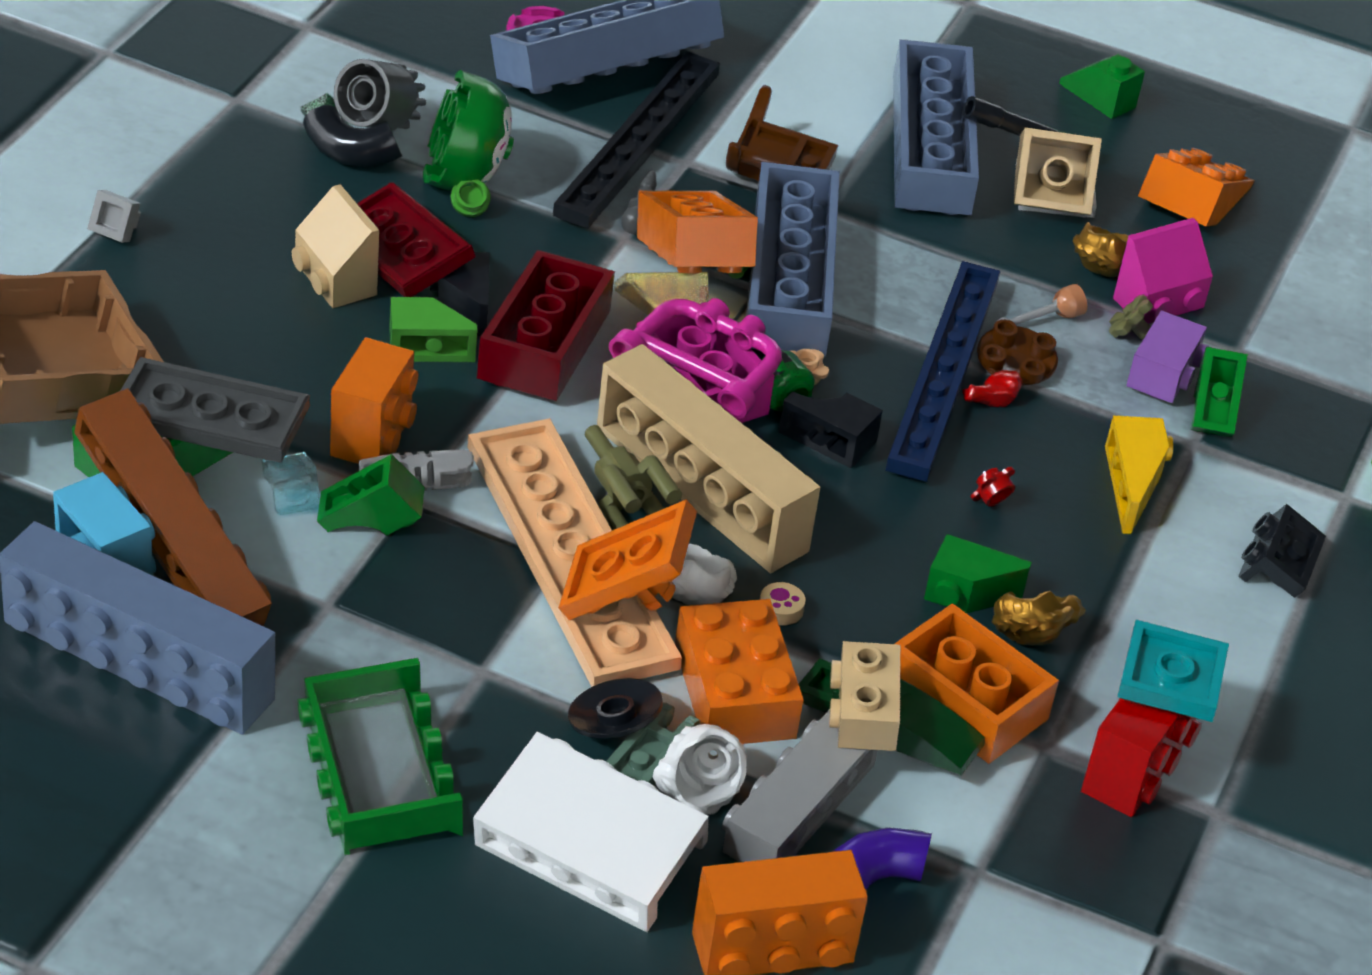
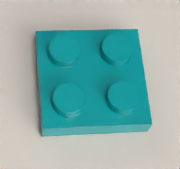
M1135 620L1117 697L1213 722L1229 643Z

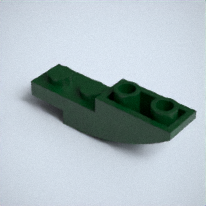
M819 658L799 683L804 699L803 704L826 713L830 709L831 698L839 699V689H830L831 662ZM900 679V725L896 751L962 775L985 745V737L948 707L922 690Z

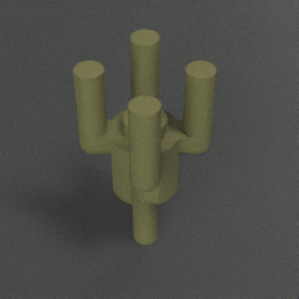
M592 425L586 429L584 435L600 458V460L596 461L594 467L595 475L608 493L599 501L598 506L612 530L629 524L620 512L623 508L627 513H634L643 508L647 515L664 509L651 491L653 487L652 482L668 504H675L681 499L682 492L656 456L649 455L639 462L633 453L627 452L624 446L613 447L598 425Z

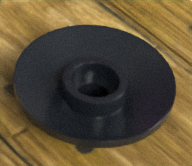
M640 679L611 680L595 685L576 697L569 707L568 718L571 727L581 735L591 738L624 737L654 721L662 710L663 698L660 690L650 682Z

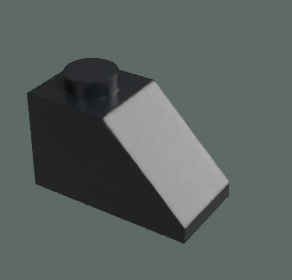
M474 252L475 258L430 285V291H438V301L476 323L477 336H482L487 328L489 252Z

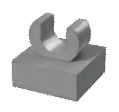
M98 190L87 229L121 243L130 242L133 229L137 228L141 215L139 211L141 203L108 190Z

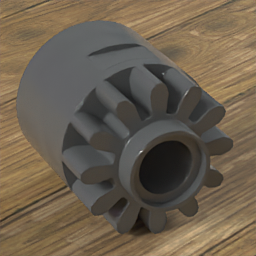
M358 59L348 63L337 76L334 85V102L340 116L351 125L369 128L387 121L391 130L395 131L397 128L409 129L410 122L408 119L419 120L421 118L420 113L415 109L417 106L426 105V100L419 98L418 93L425 90L426 86L425 84L414 82L418 77V72L407 70L406 65Z

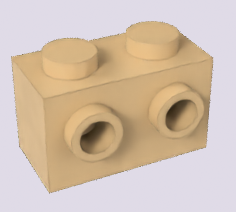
M843 641L841 661L832 660L830 689H839V699L831 698L829 714V728H838V748L896 751L900 725L901 645Z

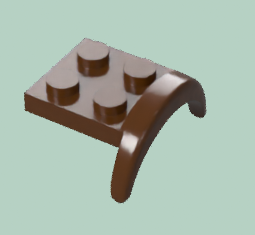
M763 85L758 92L738 142L729 143L726 154V168L739 175L755 179L757 182H759L761 162L829 170L836 158L838 145L765 122L772 89L768 85Z

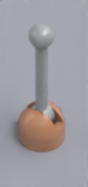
M1072 284L1060 289L1055 294L1053 304L1011 319L1001 317L998 320L1006 319L1018 325L1052 312H1056L1063 318H1075L1087 312V299L1082 288L1077 284Z

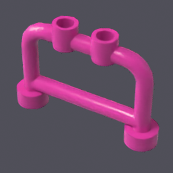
M718 298L710 299L704 306L688 299L665 301L657 306L634 330L622 329L609 342V351L613 358L643 344L664 361L722 388L717 396V402L736 419L744 418L755 406L756 398L754 393L778 369L782 361L781 348L775 340L765 335V325L760 318L754 315H747L741 322L729 318L730 311L728 306ZM677 315L686 316L695 320L697 326L702 331L713 333L717 330L731 337L732 342L738 348L749 350L753 347L763 352L765 358L745 379H742L652 335L669 318Z

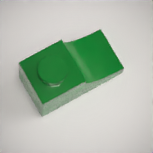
M390 454L322 490L317 522L327 532L348 526H365L378 529L387 536L402 527L406 528L413 525L418 519L422 518L425 487Z

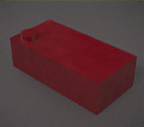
M537 250L480 337L476 379L493 383L499 387H508L557 401L610 312L615 271Z

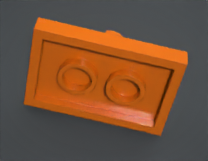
M685 499L577 545L558 609L568 620H572L586 613H595L608 604L623 598H632L637 595L647 610L653 611L661 608L662 604L655 596L659 593L668 602L674 595L676 586L672 580L681 575L697 515L696 509Z

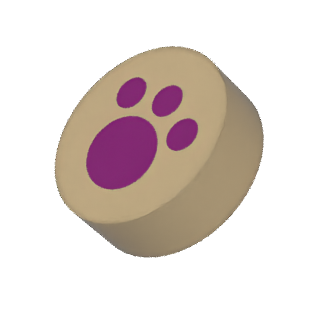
M776 582L767 585L761 591L760 599H771L779 625H792L802 618L806 599L804 593L798 587L785 582Z

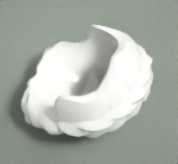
M689 544L681 575L672 580L676 586L672 598L688 606L720 603L735 588L734 583L737 580V575L733 563L726 558L712 555L711 552L707 549H702L699 545Z
M701 724L694 727L686 726L674 737L665 757L659 761L658 766L654 769L652 777L659 790L679 802H689L706 815L715 814L722 806L729 804L735 794L740 792V787L744 783L747 772L745 747L735 735L717 725ZM716 751L717 755L712 756L709 752Z

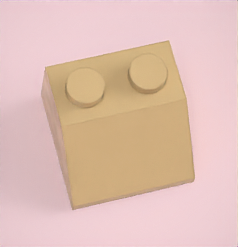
M1025 127L1020 135L1015 170L1014 205L1091 215L1102 138Z
M335 185L297 227L295 231V248L292 249L294 265L298 271L304 272L311 281L315 292L318 295H322L332 308L377 295L379 229L342 185Z

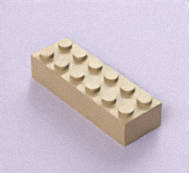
M641 344L603 363L597 425L608 439L618 447L624 446L627 452L633 453L639 462L649 455L656 456L682 492L681 499H687L698 514L770 574L809 552L820 493V486L811 477L805 475L784 458L781 453L774 450L754 434L750 428L744 426L724 410L720 404L714 402L691 381L683 377L645 345Z

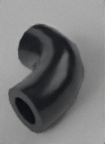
M333 105L316 107L309 111L303 119L306 133L323 155L342 165L368 168L403 157L387 121L365 129L354 128L344 121L338 113L336 106Z

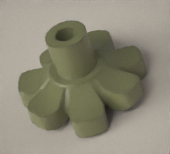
M1144 294L1138 295L1133 302H1130L1123 308V313H1115L1109 321L1112 324L1109 328V333L1116 338L1119 335H1126L1132 330L1140 340L1144 339L1151 328L1144 320V315L1153 308L1149 299Z

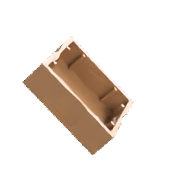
M106 270L48 272L38 275L0 274V424L77 419L79 407L119 392L140 357L164 362L148 336L132 319L126 301Z

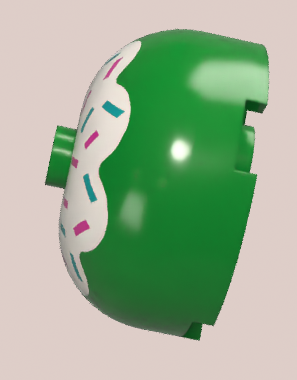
M459 70L455 74L454 81L459 82L456 89H447L443 96L427 147H430L429 156L433 157L432 165L425 164L423 168L424 183L448 191H452L454 185L457 186L461 181L478 179L483 183H487L497 171L502 159H508L514 143V137L510 136L512 112L505 93L494 82L463 70Z

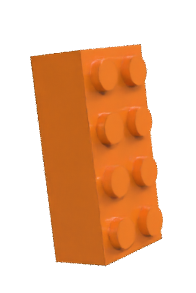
M639 191L637 238L647 245L649 250L655 251L658 257L664 258L667 264L677 267L678 272L694 274L701 273L702 267H717L718 272L741 273L742 267H755L758 217L717 191Z

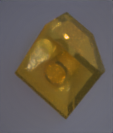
M681 272L625 273L614 281V290L645 314L649 315L657 306L672 299H688L699 304L708 302V272L694 274Z

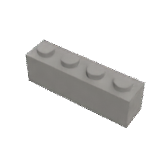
M830 709L819 721L813 719L806 727L801 741L794 748L787 747L783 751L775 769L768 777L761 775L757 779L745 802L742 805H733L728 811L722 824V829L726 831L723 853L738 862L795 856L873 768L878 750L838 748V728H829Z

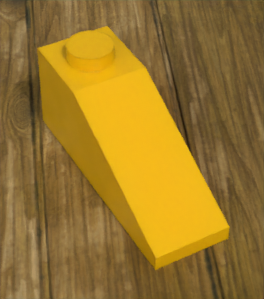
M1113 415L1105 450L1122 533L1131 534L1161 478L1165 461L1172 459L1173 438L1172 436H1167L1163 418Z

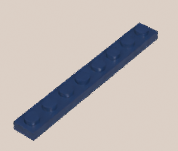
M965 261L961 262L889 453L885 471L927 482L998 285L1000 270Z

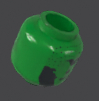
M781 350L782 361L778 369L773 373L775 377L770 408L775 412H782L783 401L792 392L811 398L815 381L812 372L797 355L788 350Z

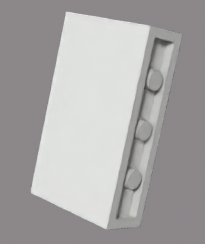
M539 732L535 733L473 817L476 846L645 932L649 931L657 919L658 900L694 847L703 849L708 841L709 816L702 813L695 805L685 801L679 802L659 792L651 783L643 780H634L616 771L608 762L601 759L594 760L574 750L567 742L557 738L551 739Z

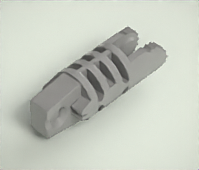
M469 450L429 451V454L420 451L415 455L412 452H405L404 455L392 453L425 487V491L427 488H432V490L461 488L469 486V483H471L472 472L470 470L473 467L474 455ZM390 454L359 460L358 471Z

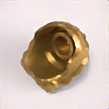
M1087 222L1079 235L1076 234L1073 238L1075 252L1079 254L1083 266L1090 272L1103 276H1119L1128 235L1111 233L1107 229L1091 226Z
M1051 591L1040 593L1037 597L1027 599L1018 598L1013 592H1008L995 602L992 624L996 626L1000 633H1003L1018 644L1031 646L1045 645L1056 639L1064 627L1076 624L1079 618L1085 614L1086 609L1082 606L1081 600L1075 595L1061 598L1055 596Z

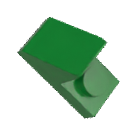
M1211 347L1205 348L1193 395L1196 401L1191 430L1233 437L1248 354Z

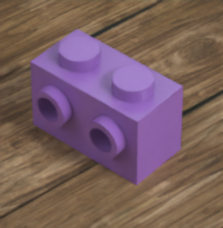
M1161 310L1134 354L1126 386L1149 394L1153 398L1173 403L1180 389L1186 391L1189 389L1196 371L1195 367H1201L1205 348L1209 347V345L1203 343L1207 327Z

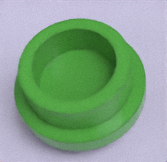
M477 179L461 181L457 186L454 185L451 192V203L459 214L466 217H476L483 214L489 207L491 195L485 183Z

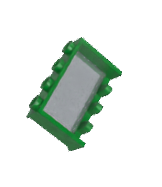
M418 658L304 678L305 698L297 699L300 723L302 728H311L312 733L307 734V746L311 763L320 762L322 768L321 770H316L321 800L330 798L332 806L326 807L331 837L340 836L345 855H350V849L443 831H451L463 836L461 793L454 794L453 772L450 763L443 764L441 732L439 727L432 728L431 702L428 692L421 693L420 662Z

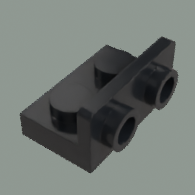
M1286 504L1274 514L1270 512L1265 513L1254 525L1252 532L1255 534V537L1241 556L1244 564L1238 577L1247 582L1258 572L1262 571L1273 583L1283 588L1295 598L1306 590L1326 535Z

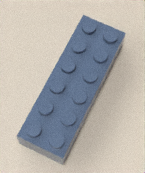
M620 0L492 34L490 38L497 79L511 83L514 88L524 87L530 89V93L538 94L551 91L553 89L552 85L563 82V84L568 85L585 81V76L594 73L600 76L616 73L619 66H642L649 63L648 58L655 56L660 58L674 57L680 54V49L688 47L690 49L707 48L711 46L710 41L724 38L720 0Z
M899 39L893 74L895 208H905L910 211L942 212L948 215H972L979 181L977 124L975 121L964 118L962 111L966 100L970 96L975 97L973 47Z
M761 162L755 216L758 217L755 267H750L746 316L754 315L760 318L765 325V335L775 340L781 350L797 352L800 349H816L821 351L824 357H826L833 313L840 171Z
M36 521L30 524L0 553L4 621L16 630L27 632L48 642L58 650L67 651L88 661L98 669L107 670L128 680L136 687L147 689L168 699L178 707L187 708L208 718L214 724L227 727L241 735L251 727L275 700L274 631Z

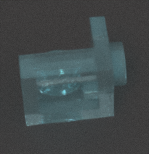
M305 452L285 455L282 463L261 459L263 477L272 487L274 508L278 515L319 508L320 496L317 469Z

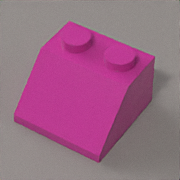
M1194 218L1128 236L1113 299L1122 308L1133 302L1138 295L1144 294L1153 305V308L1144 315V320L1148 324L1156 320L1161 310L1177 316L1204 308L1213 276L1198 222Z

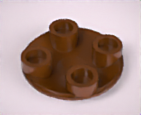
M1006 319L996 321L993 329L986 332L980 338L977 345L978 359L990 374L1001 370L1017 371L1021 375L1022 385L1038 384L1049 379L1054 374L1058 365V356L1055 350L1057 342L1052 335L1045 332L1037 333L1028 328L1019 327L1014 322Z

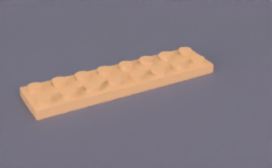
M551 419L468 434L467 448L474 455V461L591 687L616 679H643L680 670L682 656L656 610H647L637 595L628 599H620L604 606L595 613H586L572 620H568L558 609L577 545L608 533L612 529Z

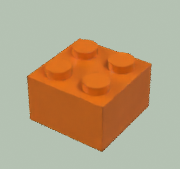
M367 337L364 338L331 389L330 456L359 464V460L392 454L397 451L404 428L412 426L417 412V404L412 403V394L415 391L419 373L418 370H414L413 350Z

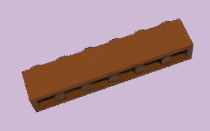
M129 388L79 407L74 430L75 435L100 473L104 472L116 487L121 486L126 491L130 503L140 514L145 513L151 520L155 531V538L151 540L152 552L174 586L264 627L272 604L266 585L262 581L255 579L247 567V561L242 549L237 544L231 543L223 531L218 513L213 508L207 507L199 495L195 479L190 473L183 471L175 459V452L167 438L161 437L153 426L147 407L142 402H137Z

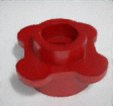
M995 467L984 472L976 480L979 487L971 494V499L978 501L982 498L988 507L997 505L1007 499L1016 489V486L1010 479L1015 473L1014 468L1007 467L1000 472Z

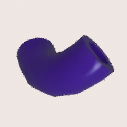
M887 827L857 834L833 850V852L852 850L866 892L868 887L875 881L888 877L906 878L921 882L932 833Z

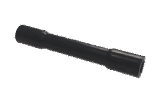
M970 96L963 106L962 113L964 118L991 128H999L1018 136L1021 135L1025 127L1065 133L1006 111L1001 106L974 96Z

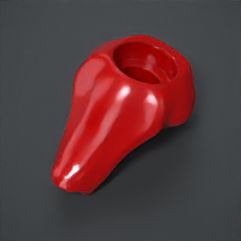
M1001 370L989 376L983 385L975 386L971 384L969 388L963 389L962 392L964 400L967 402L983 403L991 407H1006L1017 397L1023 381L1017 371Z

